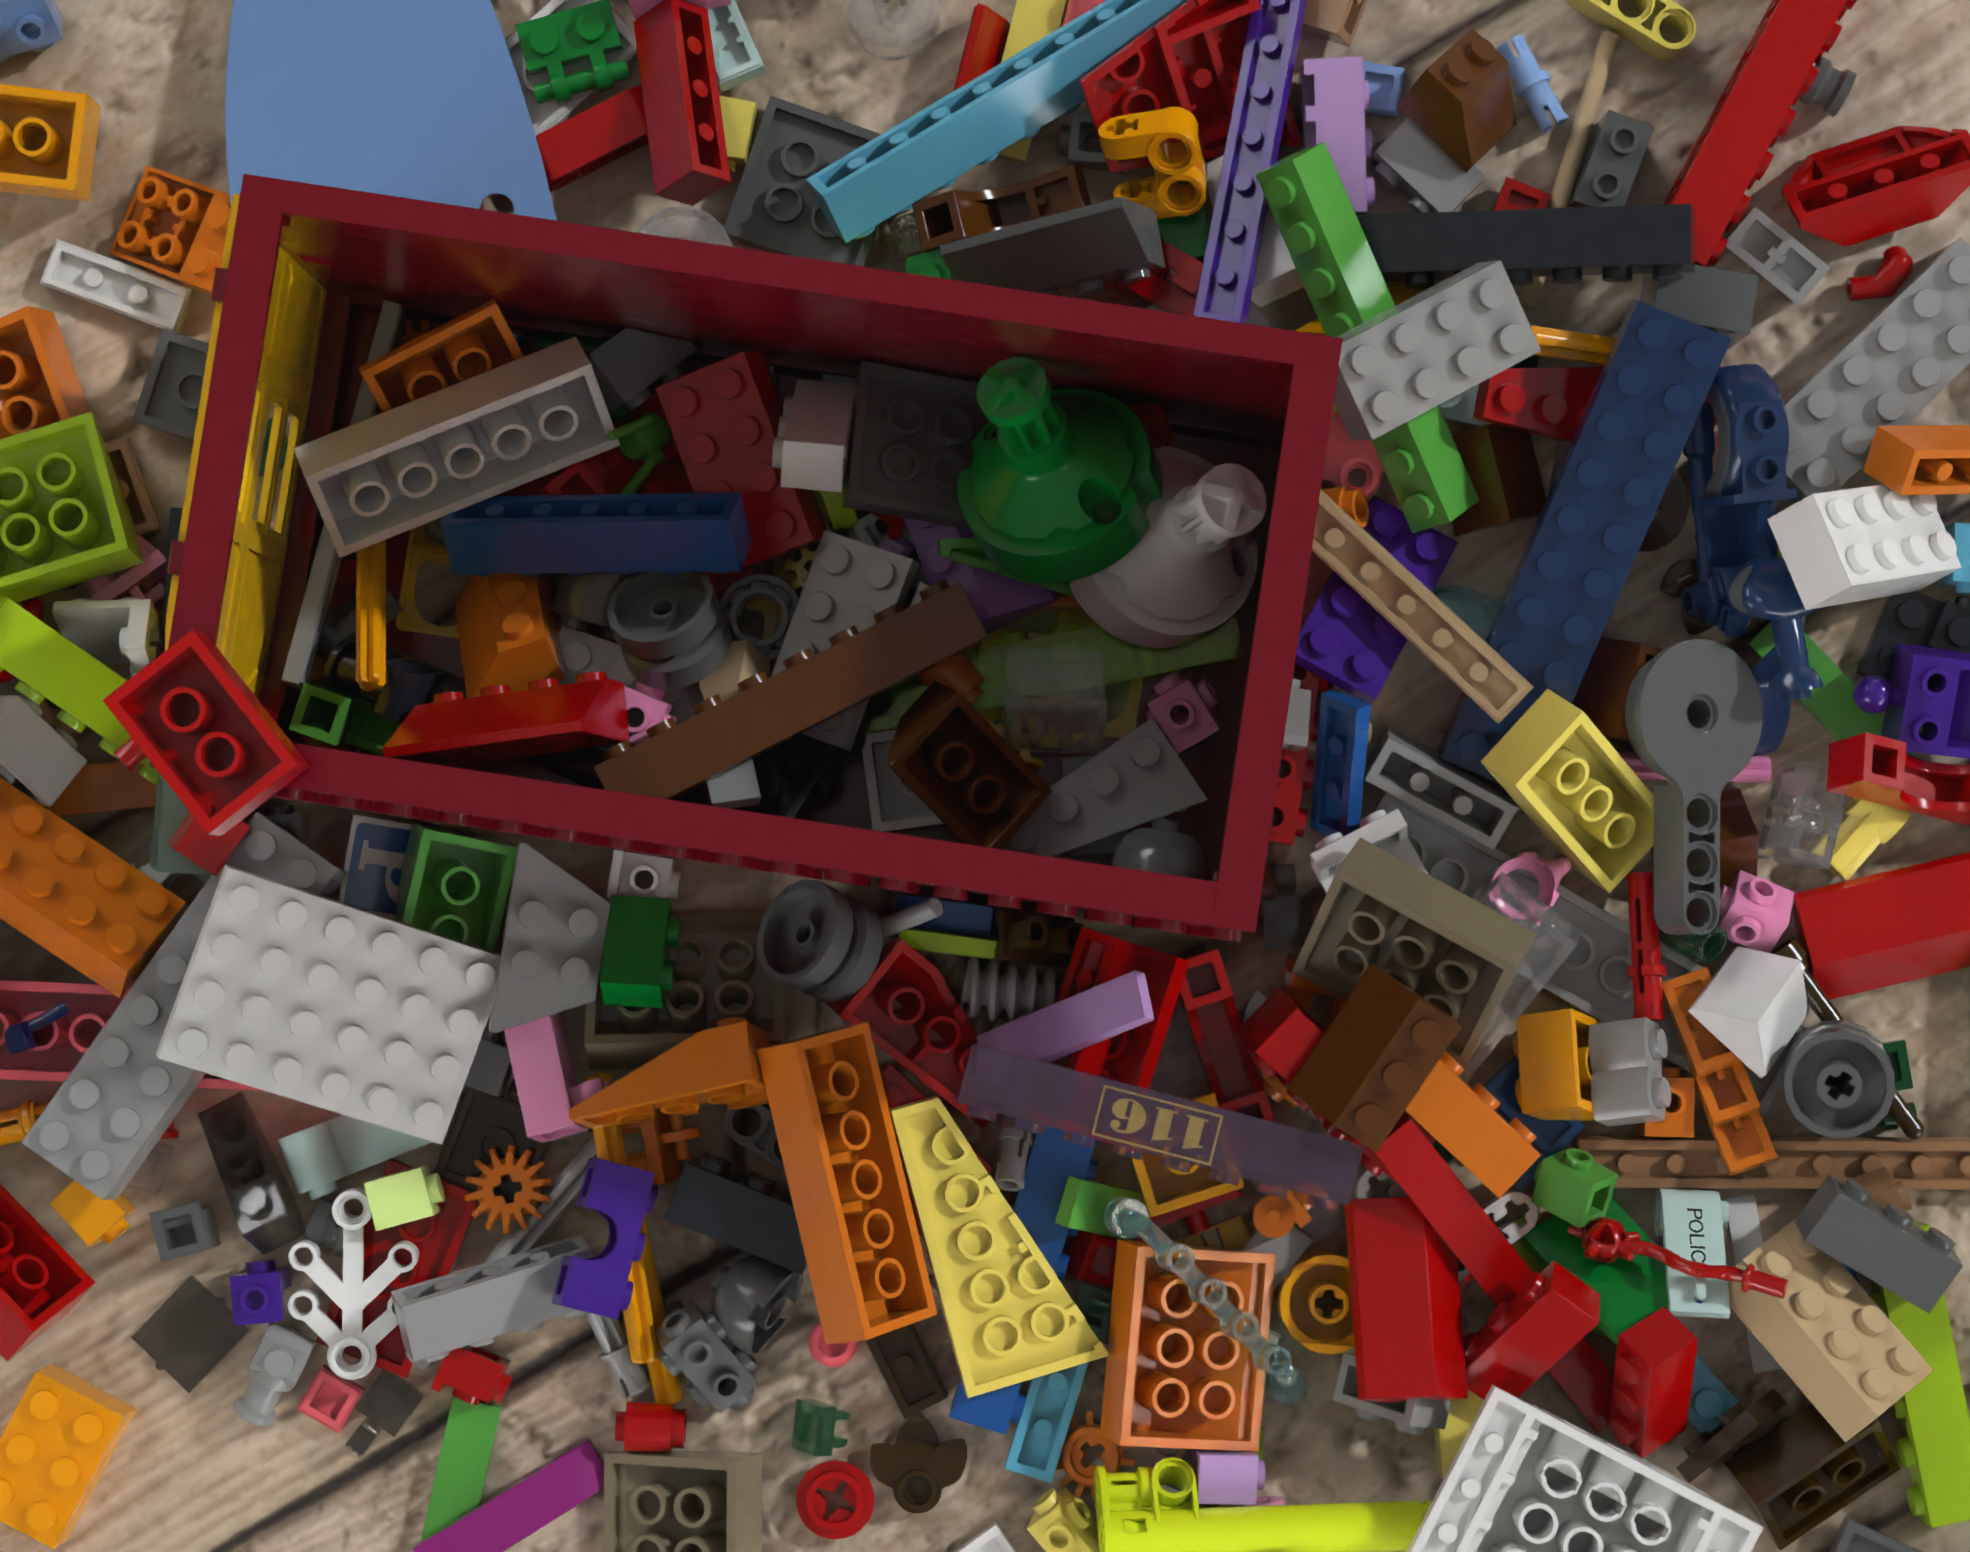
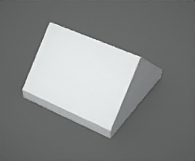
M1736 946L1731 950L1688 1012L1760 1079L1771 1069L1809 1013L1801 960Z

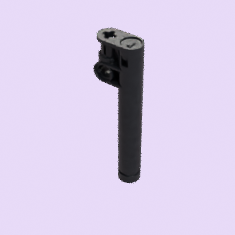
M356 639L339 642L330 653L323 672L326 685L336 689L347 687L360 692L363 699L372 702L371 709L384 717L401 722L406 719L416 705L433 703L432 695L462 692L463 699L467 698L464 679L386 645V683L384 687L370 691L362 690L360 684L356 681ZM612 746L531 756L521 759L581 786L605 790L594 766L604 762L600 753Z

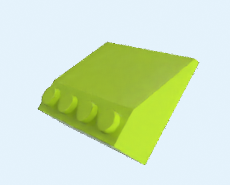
M92 412L0 439V599L2 596H5L17 603L144 563L131 514L95 415Z

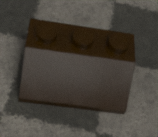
M1812 1403L1795 1415L1781 1419L1774 1426L1773 1430L1755 1442L1743 1445L1734 1453L1733 1457L1724 1462L1737 1489L1779 1550H1782L1901 1469L1877 1418L1845 1443Z

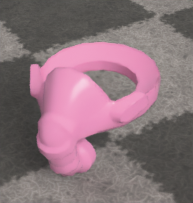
M1536 852L1518 853L1517 856L1504 861L1496 868L1490 882V894L1493 903L1501 913L1518 919H1526L1539 914L1545 909H1550L1559 896L1557 889L1562 877L1571 868L1570 860L1566 856L1546 858L1538 856ZM1515 869L1530 871L1537 878L1539 884V893L1535 901L1525 907H1515L1509 904L1503 898L1501 892V884L1504 877Z

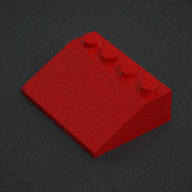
M588 672L577 674L576 683L559 685L558 679L549 678L529 681L528 690L511 692L509 685L480 688L481 696L463 699L462 692L432 695L433 703L416 705L383 747V755L388 758L458 767L612 746L626 740L630 743L624 683L608 679L606 672Z

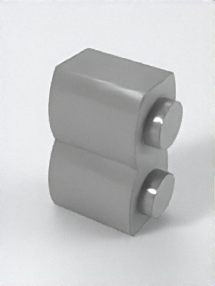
M1646 1017L1590 1024L1588 1045L1593 1072L1591 1099L1595 1121L1608 1127L1664 1121L1666 1107H1669L1671 1104L1670 1085L1668 1080L1662 1077L1661 1073L1663 1058H1666L1668 1055V1040L1664 1030L1659 1028L1658 1023Z

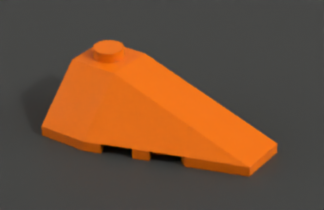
M731 1017L719 1020L716 1028L697 1032L570 1108L569 1119L591 1129L650 1121L655 1117L654 1110H661L665 1114L689 1116L699 1114L700 1104H727L728 1110H735L769 1103L756 1050L771 1046L766 1032L749 1023L745 1018Z

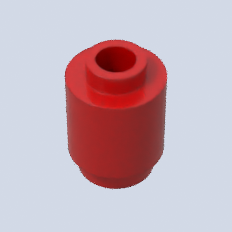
M627 1402L626 1411H617L615 1441H624V1451L672 1453L673 1448L684 1449L687 1410L675 1409V1404Z

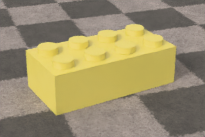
M1548 688L1481 760L1484 767L1562 856H1566L1570 860L1571 866L1609 894L1654 845V795L1581 709Z

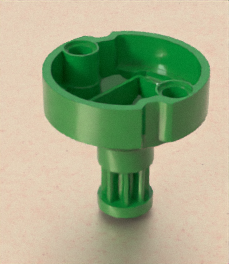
M1012 357L1000 361L989 368L979 381L976 396L980 409L990 422L973 440L972 449L974 454L970 468L959 473L958 498L963 516L983 552L997 567L1006 573L1020 579L1039 583H1060L1078 580L1098 573L1115 564L1126 556L1148 532L1150 522L1146 515L1147 508L1150 503L1161 498L1163 492L1161 465L1139 418L1124 403L1102 392L1081 388L1051 390L1050 381L1045 370L1038 362L1031 359Z

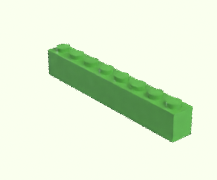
M1325 142L1286 156L1255 174L1325 335L1337 337L1395 306ZM1439 405L1372 440L1412 533L1450 523L1480 501Z

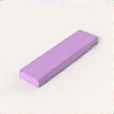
M1134 970L977 1035L976 1039L984 1082L995 1085L1153 1021L1154 1015L1145 973Z

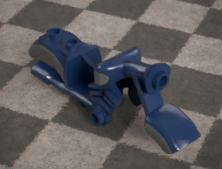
M1741 364L1719 367L1706 396L1709 403H1703L1683 449V454L1689 459L1692 509L1696 530L1695 541H1697L1696 565L1698 568V582L1692 583L1690 587L1683 589L1681 605L1687 616L1704 619L1709 624L1718 626V630L1724 632L1726 637L1743 636L1751 617L1770 620L1775 646L1751 669L1760 691L1763 707L1762 731L1754 755L1778 750L1788 728L1791 699L1811 697V689L1821 688L1824 684L1817 672L1809 666L1808 650L1803 630L1806 615L1815 612L1819 608L1805 610L1785 560L1777 557L1778 544L1767 520L1778 513L1777 500L1797 498L1796 489H1787L1786 462L1789 452V425L1786 410L1779 389L1766 370L1758 364ZM1713 411L1719 431V456L1714 472L1712 457L1715 453Z

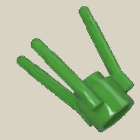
M654 412L644 413L630 423L607 433L608 440H619L620 448L628 458L644 460L642 466L620 494H634L652 469L665 460L661 449L670 442V430L663 418Z

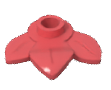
M1336 411L1330 421L1322 480L1333 483L1334 487L1350 486L1352 489H1361L1368 500L1378 492L1382 481L1381 473L1385 470L1372 440H1351L1338 411ZM1356 469L1363 472L1365 482L1362 487H1353L1349 483L1348 475L1351 470Z

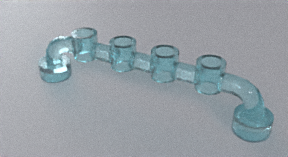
M1118 1197L1111 1201L1104 1215L1108 1230L1117 1236L1127 1239L1141 1237L1156 1252L1158 1265L1167 1271L1176 1273L1188 1286L1190 1298L1195 1303L1208 1307L1221 1320L1220 1326L1223 1333L1230 1338L1241 1341L1253 1354L1252 1359L1256 1368L1267 1373L1264 1384L1267 1396L1271 1400L1285 1406H1293L1299 1403L1306 1395L1308 1383L1305 1374L1300 1369L1291 1366L1292 1359L1289 1351L1282 1346L1268 1342L1259 1333L1260 1325L1257 1317L1252 1313L1236 1308L1227 1299L1226 1285L1217 1278L1204 1275L1194 1264L1195 1255L1193 1250L1187 1245L1172 1241L1148 1218L1147 1209L1140 1201L1129 1197ZM1178 1250L1179 1258L1175 1264H1172V1256ZM1208 1285H1211V1293L1205 1298V1289ZM1240 1319H1243V1326L1237 1332V1323ZM1275 1352V1359L1273 1363L1269 1365V1358L1271 1354Z

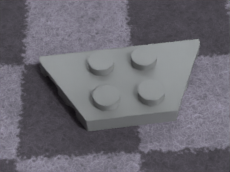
M519 843L517 847L488 1032L492 1033L593 1002L596 999L610 903L526 843Z

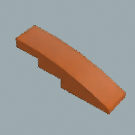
M1705 967L1662 982V988L1691 1078H1695L1696 1092L1730 1177L1776 1161L1778 1156L1759 1110L1761 1106L1743 1062L1688 1012L1711 980L1708 968Z

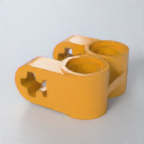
M1167 107L1113 117L1100 125L1098 133L1105 157L1112 160H1126L1148 156L1155 173L1154 176L1135 178L1121 183L1113 192L1114 198L1123 197L1155 210L1157 220L1178 216L1186 217L1195 214L1202 208L1206 200L1207 164L1202 157L1198 139V122L1191 112L1181 107ZM1169 138H1176L1178 140H1181V142L1170 143L1165 140ZM1176 181H1187V182H1189L1190 184L1180 185V184H1177V183H1175V182H1176Z

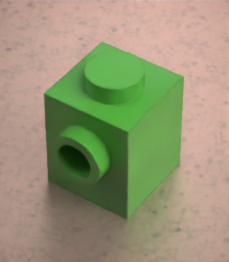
M1569 1148L1546 1157L1540 1162L1534 1174L1536 1186L1531 1202L1570 1224L1581 1228L1591 1224L1598 1217L1606 1216L1619 1174L1595 1162L1594 1157L1588 1152Z

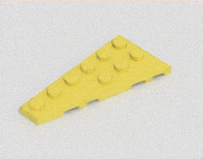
M933 1096L889 1109L965 1395L968 1398L1110 1356L1016 1213L1000 1192L990 1174H988L972 1150L971 1145L939 1097Z

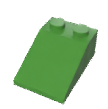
M413 820L401 869L395 920L495 952L518 846L506 838Z

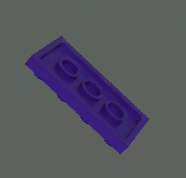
M1373 495L1368 503V523L1363 529L1433 592L1458 542L1433 528L1412 533L1403 511ZM1332 570L1299 632L1295 664L1372 705L1377 699L1408 639Z

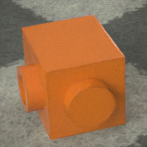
M1662 1066V1077L1668 1080L1671 1089V1104L1669 1107H1666L1664 1121L1637 1123L1636 1134L1651 1137H1694L1695 1078L1681 1076V1067Z

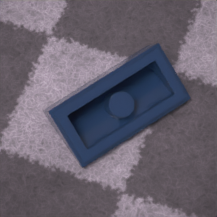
M897 892L894 913L933 897ZM937 898L942 904L943 914L914 926V928L989 937L994 906Z

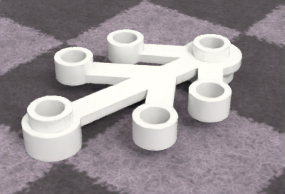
M349 1188L339 1194L332 1206L334 1220L343 1227V1280L320 1258V1248L311 1240L304 1239L298 1241L290 1249L288 1255L291 1266L298 1271H304L342 1309V1329L319 1309V1296L311 1289L302 1288L297 1290L288 1301V1310L292 1317L304 1321L329 1346L327 1361L331 1370L343 1379L356 1380L366 1376L373 1369L377 1360L376 1345L398 1325L392 1296L387 1303V1310L364 1330L363 1309L399 1274L408 1272L415 1267L419 1260V1250L410 1241L397 1242L390 1249L388 1259L363 1282L364 1225L371 1219L372 1214L365 1190ZM349 1199L361 1201L363 1213L351 1215L346 1209L347 1201ZM306 1247L313 1253L311 1263L304 1264L298 1261L296 1257L298 1248ZM401 1248L409 1250L412 1254V1262L407 1265L399 1264L395 1259V1251ZM301 1296L309 1298L312 1302V1310L306 1313L299 1311L295 1305L296 1298ZM348 1346H356L361 1351V1359L356 1362L349 1361L344 1355V1349Z

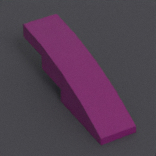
M588 1439L505 1488L503 1492L462 1515L457 1521L416 1544L413 1550L414 1552H503L604 1488V1462L592 1441Z

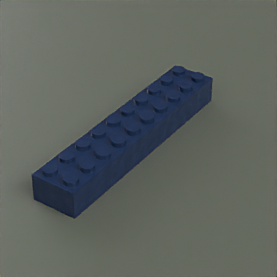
M1632 300L1485 639V642L1533 685L1534 688L1500 724L1493 720L1466 693L1462 692L1438 748L1440 759L1498 782L1484 767L1481 760L1548 688L1572 704L1728 349L1731 338L1639 300Z

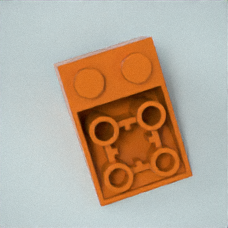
M147 165L109 254L211 297L215 268H221L231 206L230 194Z

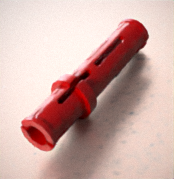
M1654 872L1629 873L1626 875L1628 886L1631 966L1627 967V977L1632 978L1633 1019L1646 1017L1652 1021L1665 1020L1662 977L1667 976L1666 965H1661L1660 929L1655 922L1653 912Z

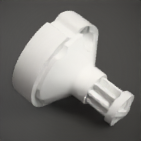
M1161 446V449H1153L1161 465L1163 492L1162 497L1150 503L1147 508L1146 515L1150 522V529L1143 539L1115 564L1091 576L1073 580L1069 584L1080 606L1100 627L1123 641L1148 648H1170L1189 643L1221 625L1241 607L1253 585L1258 561V544L1253 537L1249 536V532L1262 521L1266 511V494L1261 482L1252 471L1239 464L1225 463L1214 467L1206 460L1188 451Z

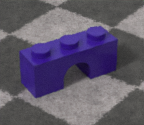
M589 1158L577 1207L595 1211L603 1217L608 1227V1241L604 1249L592 1258L583 1259L569 1255L563 1256L552 1304L613 1319H618L620 1310H627L633 1292V1282L628 1281L632 1261L638 1262L645 1246L646 1234L640 1232L645 1213L650 1214L653 1211L658 1195V1185L653 1184L655 1173L600 1158Z

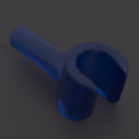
M63 1001L37 1018L34 1017L29 1021L8 1027L4 1038L9 1053L17 1054L37 1047L32 1032L46 1027L69 1013L70 1010L66 1003Z

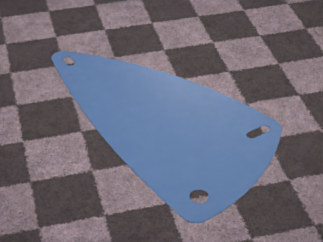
M233 0L229 28L225 92L226 160L230 205L232 194L240 195L243 174L476 209H480L481 202L487 196L502 194L511 200L514 207L513 214L557 221L541 153L523 91L491 0Z

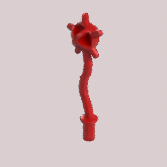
M1598 1217L1591 1224L1586 1225V1227L1578 1228L1574 1225L1568 1227V1234L1582 1239L1584 1256L1595 1261L1612 1263L1619 1257L1631 1261L1634 1258V1254L1660 1260L1672 1269L1681 1271L1689 1276L1740 1282L1741 1290L1744 1293L1751 1289L1783 1299L1787 1291L1789 1280L1757 1271L1751 1263L1745 1270L1734 1266L1707 1265L1705 1263L1689 1261L1681 1258L1669 1249L1662 1248L1654 1243L1641 1241L1638 1232H1626L1623 1225L1615 1219Z

